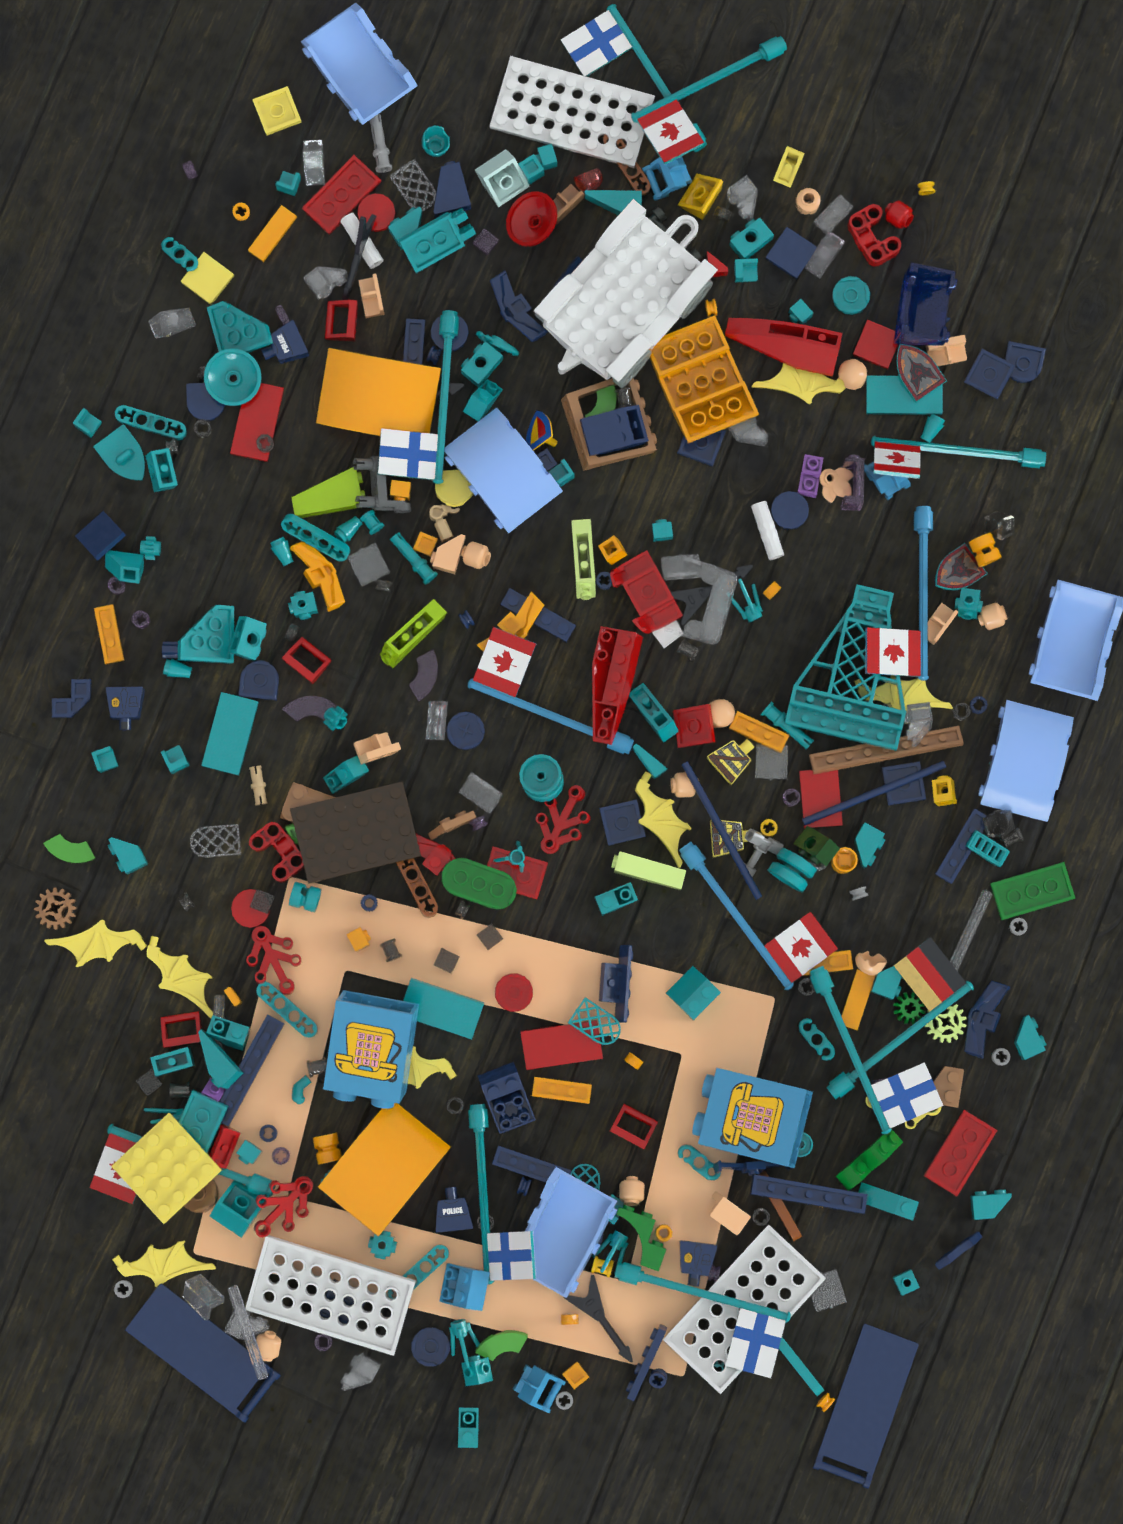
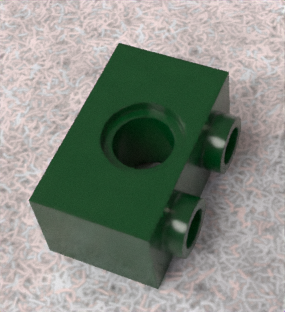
M809 826L803 830L793 843L799 848L797 852L804 858L809 856L808 859L816 865L821 863L827 866L840 849L830 838Z

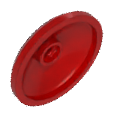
M537 191L529 192L519 197L511 206L506 219V229L510 238L515 243L525 247L535 246L543 242L552 233L556 225L557 207L555 202L547 194Z

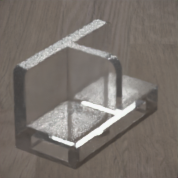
M679 554V556L661 558L663 580L701 577L698 554L683 556Z
M472 772L459 791L460 794L489 814L503 797L500 791Z
M202 1274L185 1281L183 1298L205 1321L208 1320L211 1309L224 1303L225 1297Z

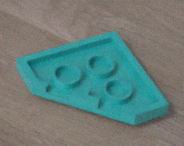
M222 301L207 307L219 352L225 349H240L249 353L273 343L267 324L233 305Z
M214 605L178 640V660L234 663V654L228 653L234 635V606Z

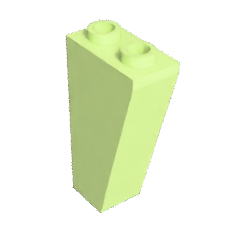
M591 519L572 520L577 599L589 600L596 597Z
M620 851L618 856L614 855L611 866L615 868L614 873L678 890L682 889L686 870Z

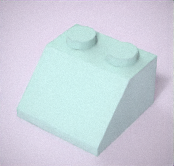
M506 149L475 169L481 183L498 207L530 187L516 159Z

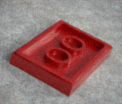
M812 770L799 771L803 818L841 803L838 770L813 774ZM837 812L804 826V829L807 826L811 828L842 826V812Z
M493 846L487 866L509 874L515 882L516 894L537 900L548 862L525 856L523 861L525 866L521 873L519 865H512L509 861L494 862L493 860L496 858L508 856L511 851Z

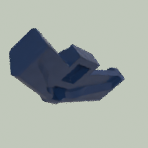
M506 270L490 280L501 310L500 314L505 321L510 322L531 342L539 340L548 333L546 329L527 314L532 311V308L523 295L519 294L515 297Z
M991 980L975 1005L970 1009L967 1017L968 1024L964 1052L981 1059L984 1058L986 1030L995 1032L1001 1014L994 1010L1010 989V986Z
M719 1160L713 1165L715 1174L720 1173L722 1169L741 1170L742 1174L748 1173V1176H753L754 1174L760 1175L766 1168L782 1167L783 1165L765 1161L726 1163ZM785 1166L786 1170L793 1169L791 1167Z

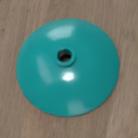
M225 349L216 353L207 363L204 372V382L207 391L216 401L227 406H239L247 403L257 394L261 385V370L256 360L249 353L240 349ZM232 375L237 377L235 382L230 381Z

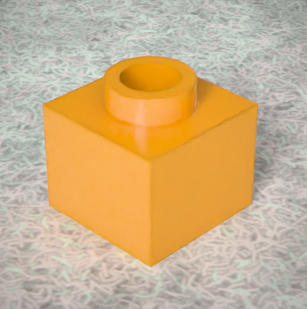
M392 480L390 498H393L394 501H410L411 482Z
M615 536L598 545L606 561L611 565L627 556L620 540Z
M361 927L346 934L355 952L370 945L368 941L371 938L366 929L362 931Z

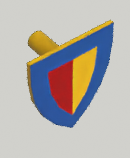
M536 411L527 431L526 443L533 451L544 443L555 447L557 440L552 438L553 432L550 419L543 412Z

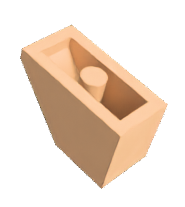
M461 534L439 546L436 552L433 551L430 562L433 563L434 569L451 574L456 573L466 539L465 535Z

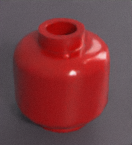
M900 200L889 203L885 209L886 221L898 229L908 227L914 218L912 208Z

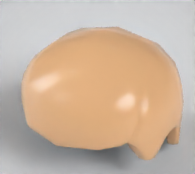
M856 359L846 360L839 367V379L844 382V386L847 389H859L865 384L867 369L862 362Z
M717 699L709 703L711 705L714 728H724L733 722L736 713L731 702L725 699Z
M869 951L863 954L858 953L855 958L856 965L860 971L872 976L880 973L887 964V960L881 954H876L872 957L869 955Z

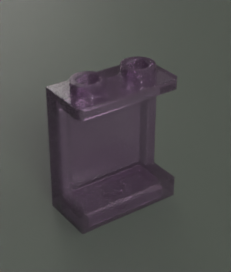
M849 455L842 464V468L853 469V496H844L841 502V510H861L864 504L865 458H860L859 455Z

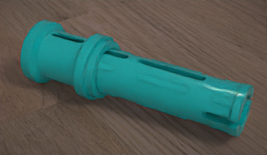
M400 532L390 539L411 563L414 573L417 572L424 580L423 583L425 585L438 575L436 571L434 572L428 566L426 559H421Z
M771 701L761 715H765L773 722L774 726L781 727L807 749L814 740L798 727L785 725L786 713L779 711Z

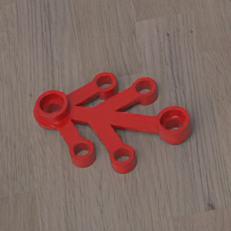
M574 785L569 789V799L560 816L555 798L552 805H548V801L544 802L550 810L555 826L552 833L547 824L548 816L544 813H539L536 816V822L540 824L544 836L541 841V848L547 854L556 853L562 844L581 839L582 834L576 828L571 829L569 834L559 837L562 830L581 823L586 824L590 821V815L585 811H581L578 816L568 819L576 802L583 800L585 797L584 789L578 785ZM578 790V795L574 796L573 791ZM587 815L586 820L582 821L581 816ZM541 816H545V820L543 822L539 821V818ZM574 832H578V836L576 838L572 837V834ZM549 841H553V845L551 847L547 846V843Z
M256 927L252 932L254 946L251 954L246 958L247 964L250 967L256 966L258 964V954L261 947H263L265 956L260 970L255 974L256 982L262 984L266 981V974L271 963L280 981V992L284 995L292 994L295 989L294 982L286 977L278 960L298 967L302 962L301 957L298 954L289 955L274 950L270 943L282 946L285 950H290L293 947L292 939L271 935L267 927ZM262 932L265 934V936L263 938H259L258 934ZM290 941L291 944L290 946H284V942ZM296 957L299 959V962L293 963L292 959ZM255 958L256 961L255 963H250L249 959ZM262 974L264 975V979L258 980L257 976ZM289 983L290 987L285 989L283 984Z
M301 1176L292 1183H280L277 1180L270 1183L269 1188L272 1193L278 1194L281 1191H292L288 1196L266 1197L261 1194L256 1197V1204L260 1208L278 1205L264 1220H259L255 1223L254 1231L257 1236L262 1238L268 1236L271 1232L270 1225L284 1211L285 1220L282 1222V1227L286 1232L293 1231L295 1228L293 1222V1202L298 1197L299 1206L296 1208V1214L300 1218H305L308 1215L307 1195L313 1189V1182L309 1177ZM302 1183H306L305 1187L300 1188ZM274 1185H279L278 1189L274 1190ZM261 1199H265L264 1203H259ZM301 1209H305L304 1213H299ZM287 1223H291L290 1227H285ZM264 1225L263 1229H258L259 1226Z

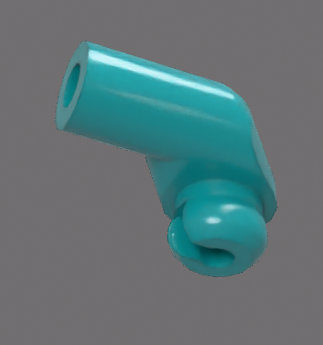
M306 1075L292 1087L291 1097L297 1104H302L305 1101L303 1089L311 1083V1080Z

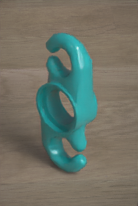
M173 237L165 238L161 243L162 250L176 263L181 264L183 268L186 267L188 261L192 260L194 262L193 266L187 267L186 270L194 271L198 267V259L185 246L177 241H173ZM173 241V246L167 248V242ZM183 250L185 252L184 256L176 258L175 254L177 251Z
M481 331L476 332L480 340L486 341L497 351L510 352L513 356L519 355L515 347L495 335L491 337L483 334Z
M806 1018L800 1021L799 1031L809 1045L817 1050L818 1055H822L824 1048L830 1049V1054L828 1056L823 1055L822 1060H831L835 1055V1048L824 1033L819 1031L815 1024L811 1025L809 1031L804 1030V1024L812 1023L811 1019ZM814 1034L822 1036V1043L820 1045L812 1043L811 1038Z
M682 1145L678 1149L679 1158H683V1151L685 1149L690 1151V1156L683 1159L684 1162L689 1163L695 1171L707 1180L719 1178L721 1172L713 1176L708 1174V1170L713 1168L714 1163L710 1162L705 1155L693 1146ZM696 1157H702L705 1160V1165L702 1168L694 1166V1159Z

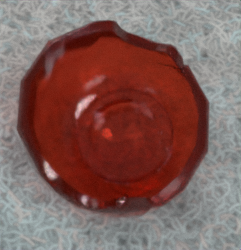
M596 168L575 176L574 181L577 188L581 191L596 190L602 184L603 175L601 170Z

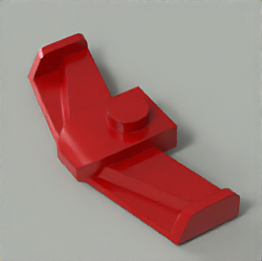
M416 834L421 856L426 858L422 865L438 876L441 871L443 872L446 864L456 858L452 851L444 844L440 845Z

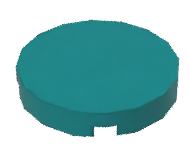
M848 276L842 278L835 285L832 300L839 311L853 315L860 313L866 308L870 300V291L868 285L860 278Z

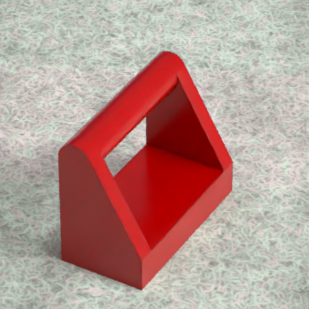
M357 300L328 301L325 339L355 342L358 312ZM335 307L349 308L347 333L333 334Z
M301 637L282 657L284 662L312 684L315 683L332 661L304 637ZM300 646H303L323 663L314 674L292 657Z
M199 1011L161 1017L163 1048L201 1042L198 1033L202 1029ZM196 1019V1035L168 1039L166 1024Z
M623 1104L610 1131L645 1149L658 1121ZM624 1112L651 1126L644 1140L617 1126Z
M221 1123L209 1156L219 1167L226 1169L241 1133Z

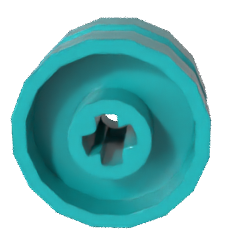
M544 754L534 755L528 758L521 766L519 773L520 782L525 793L531 799L539 802L551 801L562 791L564 785L563 773L557 761L551 756Z
M782 847L777 854V858L784 865L772 862L767 871L786 885L803 893L808 883L800 875L812 878L817 869L803 857Z

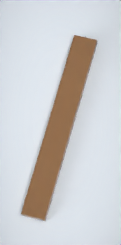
M954 726L900 737L897 751L869 744H861L810 754L809 758L813 774L963 746L964 742L960 727Z

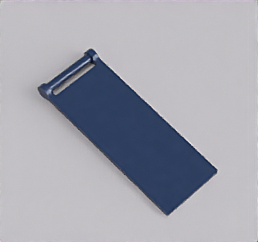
M162 1283L159 1284L126 1328L130 1335L244 1423L249 1419V1414L273 1382L281 1376L276 1370L258 1359L256 1355ZM266 1371L269 1376L241 1412L237 1407Z
M863 1324L820 1449L814 1461L813 1469H822L862 1484V1487L869 1489L917 1352L918 1343ZM823 1456L866 1471V1477L822 1461Z

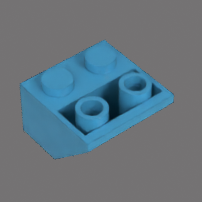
M447 1263L439 1302L464 1309L482 1311L490 1272Z

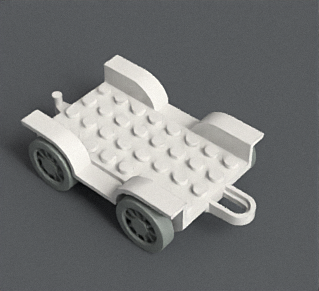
M633 199L607 227L595 248L573 273L565 276L547 294L543 301L535 308L534 312L535 316L543 322V327L566 349L562 361L558 364L559 374H565L582 363L606 380L612 377L615 384L620 388H624L639 373L650 358L652 351L649 349L654 348L680 317L682 319L686 318L699 305L711 289L713 282L710 279L718 269L706 259L702 262L698 261L685 250L698 232V223L695 218L689 215H682L664 232L645 216L646 209ZM683 224H688L691 227V231L678 244L671 237Z

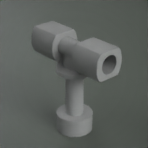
M750 828L745 835V839L754 844L755 851L748 863L744 864L751 876L753 877L756 872L754 866L762 853L766 854L767 851H770L777 855L784 845L770 837L766 839L760 832Z

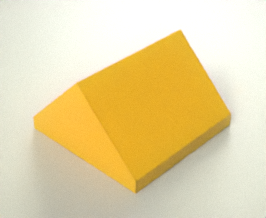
M696 174L678 206L703 220L720 193L723 181Z

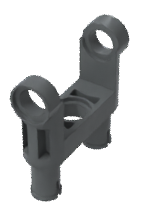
M372 456L369 459L354 458L353 464H357L353 466L354 470L370 471L372 496H356L355 502H359L356 503L357 508L368 507L374 510L394 511V513L411 512L410 503L387 500L386 475L378 474L379 456Z

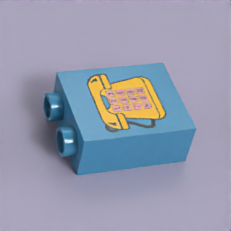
M343 990L335 1003L323 1089L334 1091L333 1097L341 1101H355L356 1096L371 1098V1104L378 1108L389 1109L394 1107V1103L400 1104L407 1091L419 1004Z
M716 1068L715 1076L707 1074L705 1077L702 1097L709 1098L706 1113H697L692 1134L700 1136L698 1141L700 1145L795 1168L813 1092Z

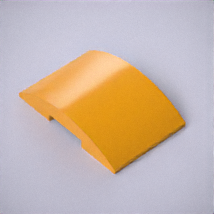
M715 315L664 335L653 349H649L652 351L650 360L659 383L688 443L759 415L745 381H743L730 353V348Z
M329 348L316 423L378 436L381 434V428L430 434L441 368Z
M394 1103L393 1108H382L324 1178L318 1188L379 1237L451 1146L398 1103Z

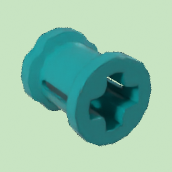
M374 510L368 511L360 518L370 530V535L375 534L384 527V524L380 523L376 517Z

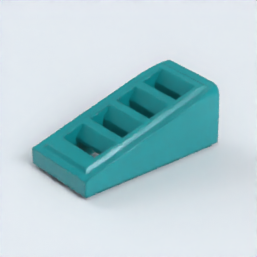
M637 744L633 746V751L652 775L653 779L667 771V768L641 746Z
M977 830L974 831L966 845L967 848L997 867L1003 865L1010 852ZM979 838H981V841H980L979 845H978L977 848H976L975 845H976L977 841L979 840ZM987 842V845H986V847L984 848V850H983V852H982L981 850L983 849L985 843ZM992 847H994V849L992 850V852H991V854H990V856H989L988 854H989L990 850L992 849Z

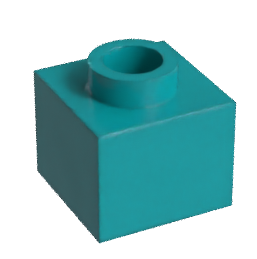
M552 144L537 148L538 154L535 156L544 170L557 167V159Z
M802 299L796 302L788 312L790 320L798 324H805L813 316L812 310Z
M661 519L656 520L652 524L653 542L673 539L671 522Z
M245 1140L236 1153L240 1155L238 1159L248 1165L249 1162L254 1164L263 1151L250 1141Z
M911 1269L893 1277L901 1296L920 1288ZM909 1279L910 1285L904 1286V1280Z

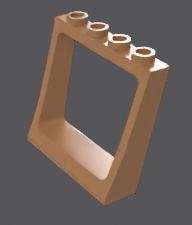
M613 378L568 393L561 399L583 471L652 454L657 450L655 446L657 438L655 433L650 431L651 419L649 415H645L643 409L645 408V400L639 396L640 385L637 379L634 380L633 378L626 385L631 405H639L649 440L644 443L645 447L603 457L589 456L580 419L584 417L578 399L596 393V391L606 387L616 386L617 384L613 382Z

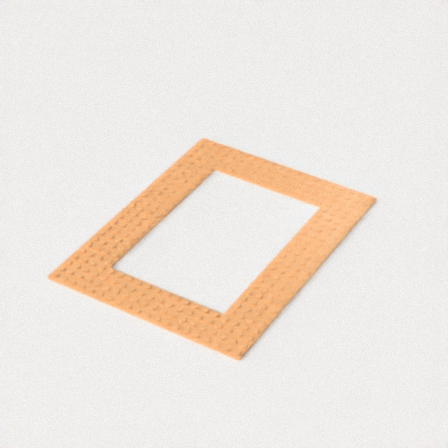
M294 877L289 878L274 936L291 938L293 947L290 950H285L282 946L273 943L271 947L274 950L289 955H300L302 962L298 967L278 960L286 977L291 979L295 986L292 994L284 996L317 1024L318 1031L311 1038L303 1036L258 997L243 1058L267 1014L285 1023L229 1126L241 1134L226 1169L247 1177L253 1176L256 1173L272 1181L277 1180L280 1183H291L334 1016L335 1003L339 996L346 971L404 985H409L411 978L482 1001L484 1005L500 1009L503 1008L495 998L497 982L505 975L518 973L530 981L533 988V997L525 1009L516 1013L565 1025L569 1024L568 1021L585 997L615 1017L616 1003L599 1002L601 963L619 964V958L437 913L434 917L427 918L423 916L418 908L378 898L377 908L373 912H369L361 907V900L366 895L318 883L308 884V881ZM295 882L306 884L307 888L313 886L322 889L315 913L304 910L303 906L300 908L289 906V899ZM372 899L365 901V906L368 908L374 904ZM361 927L362 931L367 930L371 938L368 941L370 945L355 952L346 934ZM290 941L284 942V946H290L291 944ZM295 957L292 959V962L298 963L299 959ZM631 961L632 977L629 986L631 992L628 1000L629 1016L626 1023H619L621 1033L618 1038L681 1054L675 1086L644 1212L652 1214V1219L656 1220L648 1242L652 1243V1240L663 1243L666 1252L659 1272L640 1265L642 1245L638 1235L631 1264L641 1266V1271H644L645 1274L687 1285L689 1274L681 1273L679 1241L716 1245L721 1224L709 1215L717 1203L711 1197L716 1191L727 1199L734 1170L722 1169L718 1179L707 1180L695 1171L689 1163L684 1162L683 1159L690 1156V1151L685 1149L683 1151V1158H679L678 1149L682 1145H691L714 1164L719 1160L726 1163H736L738 1154L698 1144L700 1136L692 1134L693 1124L698 1112L706 1113L709 1098L702 1097V1087L707 1074L715 1076L716 1068L757 1077L775 999L772 996L710 981L721 993L695 1020H692L666 994L684 974ZM270 963L265 982H269L279 990L280 981ZM284 983L283 987L287 989L290 987V984ZM262 986L261 994H267L269 997H271L270 999H268V1001L271 1002L272 998L276 996L278 993L275 991L273 995L269 992V986ZM277 998L274 1003L277 1009L284 1008L285 1000ZM587 1001V1003H588V1008H589V1007H595L594 1005H592L591 1003H589V1002ZM585 1002L580 1007V1009L586 1008ZM596 1009L589 1010L590 1017L597 1016ZM598 1009V1010H599V1015H604V1014H606V1013H604L603 1011H601L600 1009ZM291 1011L289 1019L292 1022L298 1021L300 1018L299 1012ZM587 1011L580 1012L581 1019L588 1018ZM576 1013V1015L574 1016V1018H573L572 1020H577V1019H578V1014H577V1013ZM304 1017L302 1022L296 1026L300 1028L302 1025L306 1029L304 1031L305 1034L308 1032L312 1034L314 1032L312 1030L313 1025L305 1024L304 1021L307 1019ZM607 1017L600 1018L601 1025L608 1024ZM610 1017L611 1023L615 1022V1020L612 1017ZM618 1024L611 1025L613 1032L619 1031ZM609 1026L602 1027L603 1034L610 1033ZM306 1075L311 1080V1083L303 1089L305 1101L302 1104H297L291 1097L292 1087ZM265 1125H273L277 1129L276 1139L271 1142L263 1141L259 1135L260 1129ZM265 1128L264 1137L267 1139L272 1138L273 1129ZM245 1140L250 1141L263 1151L254 1164L249 1162L247 1165L238 1159L240 1155L236 1152ZM702 1157L694 1159V1166L696 1168H702L705 1165V1160ZM714 1168L708 1170L710 1176L715 1175ZM219 1174L213 1178L218 1187L219 1195L217 1202L234 1181ZM281 1191L278 1194L273 1193L271 1197L288 1196L289 1191ZM299 1199L293 1202V1222L295 1224L293 1231L286 1232L282 1227V1222L285 1220V1211L270 1225V1236L400 1276L409 1271L435 1246L445 1245L449 1250L447 1260L413 1290L408 1308L455 1320L465 1319L466 1322L503 1332L506 1330L524 1332L528 1334L527 1338L634 1365L642 1364L645 1358L642 1356L646 1345L650 1347L652 1343L650 1336L654 1328L658 1329L660 1324L667 1327L664 1339L701 1299L698 1296L644 1281L642 1283L637 1282L636 1286L621 1282L616 1278H609L583 1270L577 1280L579 1285L574 1293L570 1292L569 1295L581 1298L587 1297L591 1275L595 1276L605 1317L625 1346L630 1348L633 1362H629L619 1355V1349L599 1321L564 1299L562 1295L533 1279L494 1280V1283L487 1285L482 1311L464 1309L439 1302L447 1263L484 1271L483 1249L480 1244L390 1222L384 1231L391 1232V1236H395L394 1241L397 1242L395 1253H391L390 1257L386 1256V1259L375 1258V1254L370 1253L371 1248H368L370 1236L374 1237V1233L349 1212L307 1201L309 1213L305 1218H300L296 1214ZM214 1205L212 1209L204 1212L202 1215L193 1250L194 1253L257 1269L265 1237L257 1236L254 1231V1225L259 1220H264L278 1205H269L262 1208L242 1238L210 1217L215 1207ZM301 1209L299 1213H304L305 1209ZM287 1223L285 1227H290L291 1223ZM662 1224L670 1226L673 1232L670 1240L666 1242L659 1241L655 1235L656 1228ZM264 1225L259 1226L258 1229H263ZM661 1229L659 1235L663 1238L667 1237L668 1230ZM381 1241L378 1246L380 1249H384L386 1244ZM437 1248L435 1250L437 1254L433 1258L431 1254L428 1256V1258L433 1260L435 1266L438 1264L435 1260L439 1257H445L444 1249L439 1250ZM282 1255L275 1256L277 1264L285 1263ZM298 1260L294 1261V1268L302 1270L303 1263ZM423 1261L420 1269L423 1272H429L431 1270L430 1262ZM314 1266L312 1273L320 1276L322 1270L320 1267ZM331 1273L330 1277L332 1280H341L339 1273ZM407 1275L406 1278L416 1280L417 1282V1278L415 1275ZM700 1275L699 1287H692L705 1290L708 1276ZM350 1278L349 1284L352 1287H358L359 1281L356 1278ZM371 1283L368 1285V1290L371 1293L378 1292V1287ZM392 1289V1291L394 1292L392 1294V1297L395 1298L397 1297V1293ZM578 1314L579 1324L561 1325V1315ZM686 1334L685 1342L692 1345L694 1334ZM662 1339L650 1369L660 1368L666 1373L683 1376L686 1371L687 1362Z

